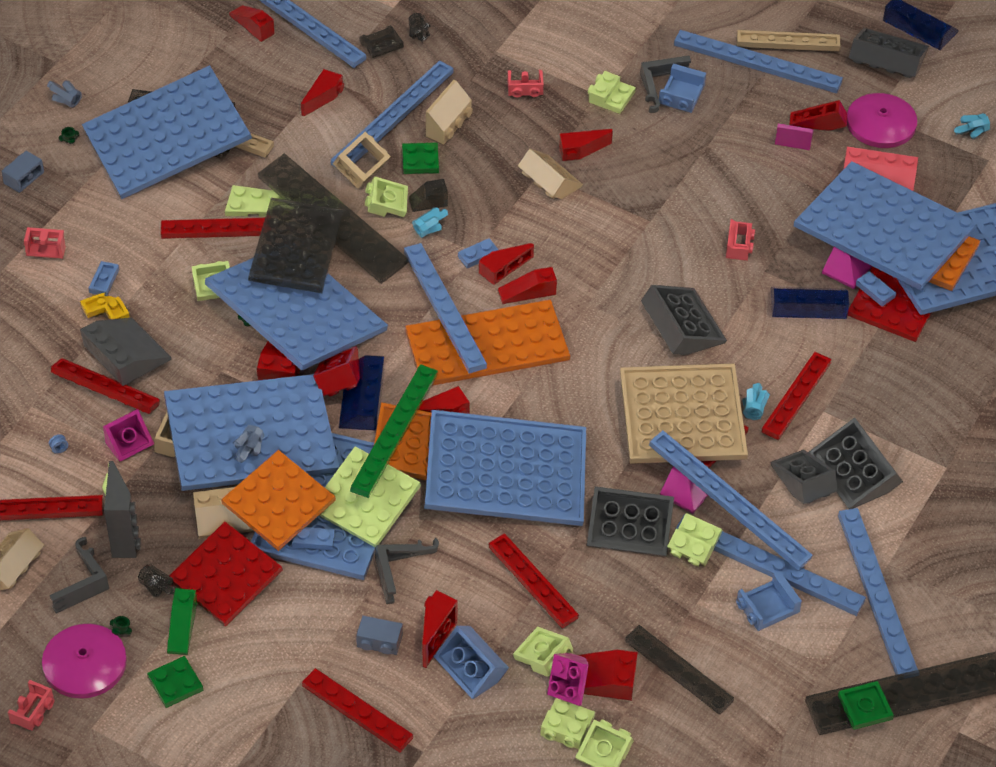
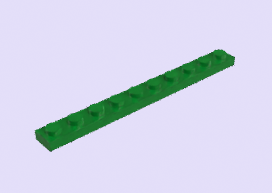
M419 365L353 481L350 492L366 498L370 497L436 379L438 370Z

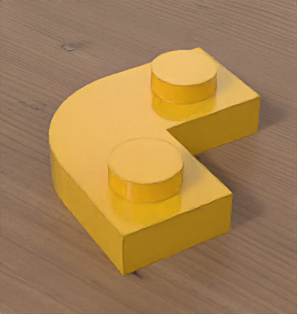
M101 293L80 301V305L87 318L106 312L109 319L130 318L128 310L119 297L105 296V293Z

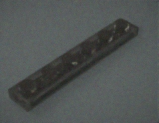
M638 625L626 636V643L719 715L733 703V696L642 626Z

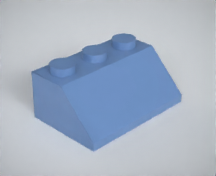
M457 625L434 655V658L471 699L476 698L496 685L509 669L471 626Z

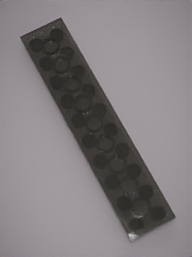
M285 153L258 173V178L379 283H384L408 263V258Z
M996 652L806 696L805 702L818 734L824 735L852 728L838 697V692L878 681L894 714L893 718L995 694Z

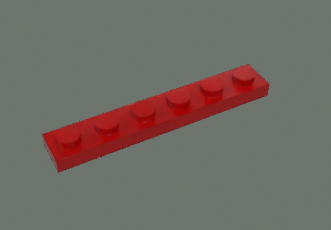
M271 217L161 220V239L271 236Z
M817 352L813 353L762 427V433L776 440L781 438L830 366L832 359Z
M61 358L51 366V373L70 380L77 385L89 388L94 392L103 394L108 398L122 402L127 406L134 407L144 413L150 414L160 404L159 398L128 385L122 386L116 380Z
M103 495L0 500V521L103 516Z
M505 533L489 542V549L562 629L578 619L579 614Z
M315 668L302 681V687L399 753L412 741L413 734L318 669Z

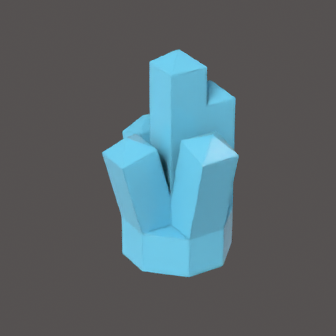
M984 113L979 115H963L960 118L961 123L968 124L954 128L956 135L972 131L970 137L974 139L981 133L990 130V121Z
M435 207L412 221L416 233L420 237H425L430 233L442 230V225L438 221L448 215V210L442 209L439 211V208Z
M760 383L753 384L752 388L747 389V397L742 399L744 406L743 414L748 419H761L764 407L770 396L767 390H762Z

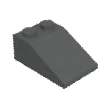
M804 449L770 462L772 468L793 497L803 504L811 503L813 500L827 497L831 493L837 492L835 470Z

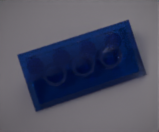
M891 0L885 6L884 22L938 50H941L959 32L955 27L902 0Z
M771 287L772 317L847 319L849 292L847 289Z
M365 355L359 358L360 379L357 386L350 390H346V388L343 390L339 421L340 429L376 431L385 372L384 356Z

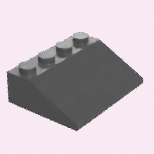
M863 28L853 39L849 58L853 59L855 63L862 64L864 62L869 64L870 67L885 68L887 72H899L904 77L912 78V76L915 77L918 74L929 46Z
M651 285L641 300L645 310L650 315L673 354L689 355L725 344L727 341L695 288Z
M133 318L99 320L80 329L84 346L122 386L172 360L171 356Z
M856 418L850 420L808 452L835 470L837 493L849 509H854L888 494L903 483L902 479Z
M109 461L104 513L112 558H136L137 550H141V538H139V526H137V514H135L136 505L135 502H132L131 494L114 461Z
M595 486L587 546L667 556L674 497Z

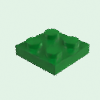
M402 143L403 174L439 173L438 143Z
M185 656L147 673L148 679L165 708L204 691L202 683Z
M878 681L838 692V697L853 730L893 720L894 714Z

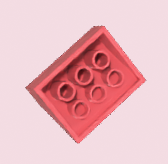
M847 147L843 170L852 161L914 191L918 157Z

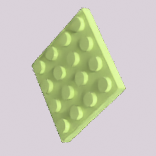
M355 446L325 486L335 496L336 501L319 516L376 548V545L380 544L421 487V483L396 468L387 465L369 498L350 492L353 481L369 455Z

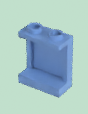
M673 64L671 75L664 89H661L659 93L660 104L692 113L705 86L706 73Z
M781 571L773 574L771 582L745 593L743 589L738 590L736 599L737 606L745 612L749 623L754 625L757 631L799 613L802 602Z

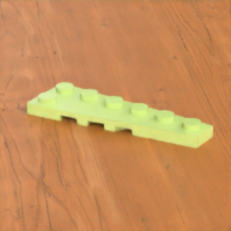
M233 185L226 205L225 216L259 214V217H266V214H277V217H284L286 214H293L295 217H336L339 199Z

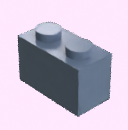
M26 150L1 171L3 183L20 193L44 173L42 159Z
M362 616L356 635L357 647L363 650H374L383 654L397 655L403 636V623Z

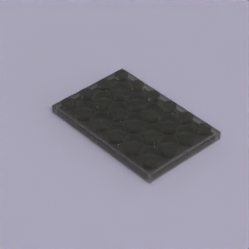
M271 197L248 281L323 294L343 217V210Z

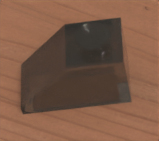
M445 180L426 181L409 196L412 212L429 210L435 207H447L448 190Z

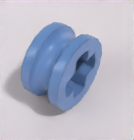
M61 434L53 436L48 442L52 452L56 454L64 452L69 446L65 436Z

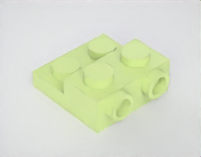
M604 71L603 74L597 75L596 84H591L588 89L589 102L621 114L634 95L636 87L620 82V76Z
M374 176L371 183H367L365 193L369 194L365 200L368 212L385 217L387 212L404 217L407 213L408 186Z
M229 261L191 266L197 301L220 298L205 285V278L230 268Z
M686 513L667 547L670 550V554L675 557L681 558L683 556L688 558V562L699 567L700 564L706 566L723 530Z
M537 626L513 653L515 660L531 665L533 672L549 677L551 675L554 654L573 653V647L568 637Z
M556 698L541 725L540 736L550 741L563 743L569 748L579 749L595 717V711Z
M601 719L600 722L593 720L575 758L592 767H619L622 760H625L634 740L630 737L631 733L620 728L618 731L611 728L612 724Z

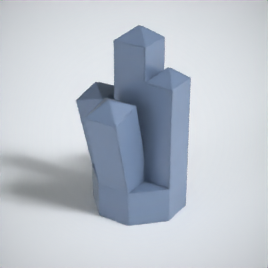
M49 81L47 87L56 93L52 95L53 101L74 108L82 98V92L77 90L70 81H64L62 86L54 81Z
M248 425L243 433L233 442L234 446L238 449L235 455L238 462H244L249 452L254 456L260 454L261 443L265 437L263 430L257 426Z

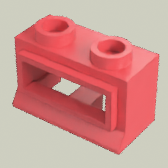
M508 70V96L518 98L527 95L532 97L543 95V71L539 70V80H529V75L526 71L522 72L521 80H511V70Z
M730 220L726 258L748 261V254H752L754 244L750 240H754L755 235L752 223ZM737 234L746 235L745 244L736 243Z
M27 227L24 238L26 256L63 259L66 248L64 230ZM48 238H56L58 240L48 241Z
M29 680V694L27 697L19 696L17 701L19 709L17 712L10 709L8 715L10 724H16L33 731L35 726L41 725L46 709L50 710L52 708L54 697L51 688ZM40 699L30 717H26L36 700Z

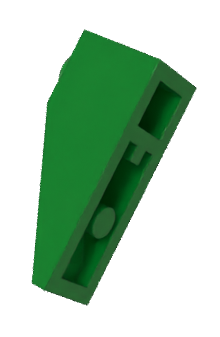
M175 588L167 654L188 655L198 604L196 590Z

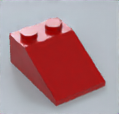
M267 341L257 365L258 381L299 376L300 369Z
M357 346L319 363L313 377L318 388L322 389L323 396H334L339 393V390L344 388L350 390L357 386L360 379Z
M437 590L432 596H428L424 604L422 659L423 667L425 668L430 664L434 655L457 625L458 600Z
M617 649L578 655L586 658L589 664L584 689L585 695L632 701L638 652Z

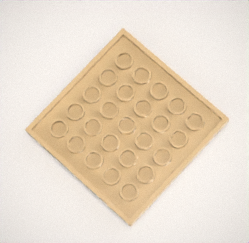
M735 364L620 368L630 464L668 462L649 446L650 441L662 430L699 461L744 460L748 458Z

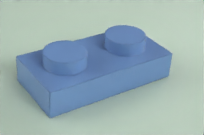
M488 238L459 251L458 258L468 269L479 264V260L483 256L498 250V248Z
M101 261L89 286V293H105V296H107L119 272V265Z
M870 271L856 280V286L881 306H884L896 296V292Z
M305 527L293 538L292 547L333 550L335 529Z

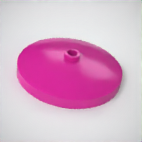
M872 93L861 96L850 105L847 112V127L850 133L862 143L877 148H893L905 144L913 137L917 127V115L914 109L903 99L890 94Z
M79 624L62 630L49 641L42 656L43 672L49 685L58 693L71 698H91L107 692L119 682L124 674L127 662L125 647L118 635L113 634L110 629L96 624Z

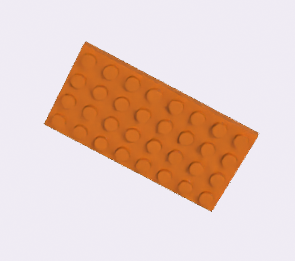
M551 299L462 315L461 317L487 363V369L468 373L440 319L405 326L416 368L418 369L421 364L438 370L437 377L432 386L570 360V353Z

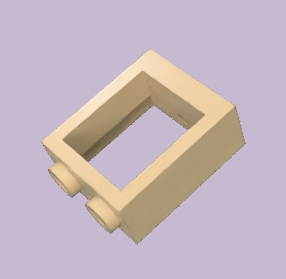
M364 132L336 158L333 165L359 189L385 165L391 156L372 136ZM360 143L379 161L366 174L347 157Z

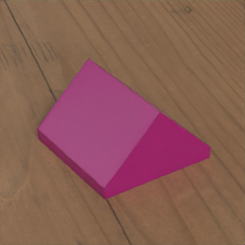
M778 123L775 145L810 150L814 129Z
M138 409L103 426L105 443L119 461L154 445Z

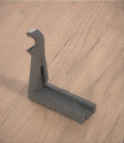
M690 56L641 62L640 76L648 94L645 101H653L655 103V106H650V113L658 112L660 107L653 77L671 75L673 64L689 68V63H691Z
M86 537L79 538L75 546L92 576L49 595L55 613H59L109 589L106 574L93 558L95 554L94 548H89L88 550L81 548L87 544Z
M436 537L433 540V546L426 547L422 545L421 540H418L417 544L376 545L375 561L386 604H394L393 594H396L389 562L436 553L439 546V541Z

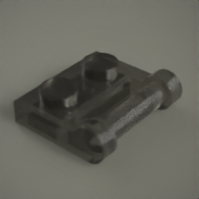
M391 25L385 27L384 30L359 36L361 45L365 46L372 58L404 47V42Z

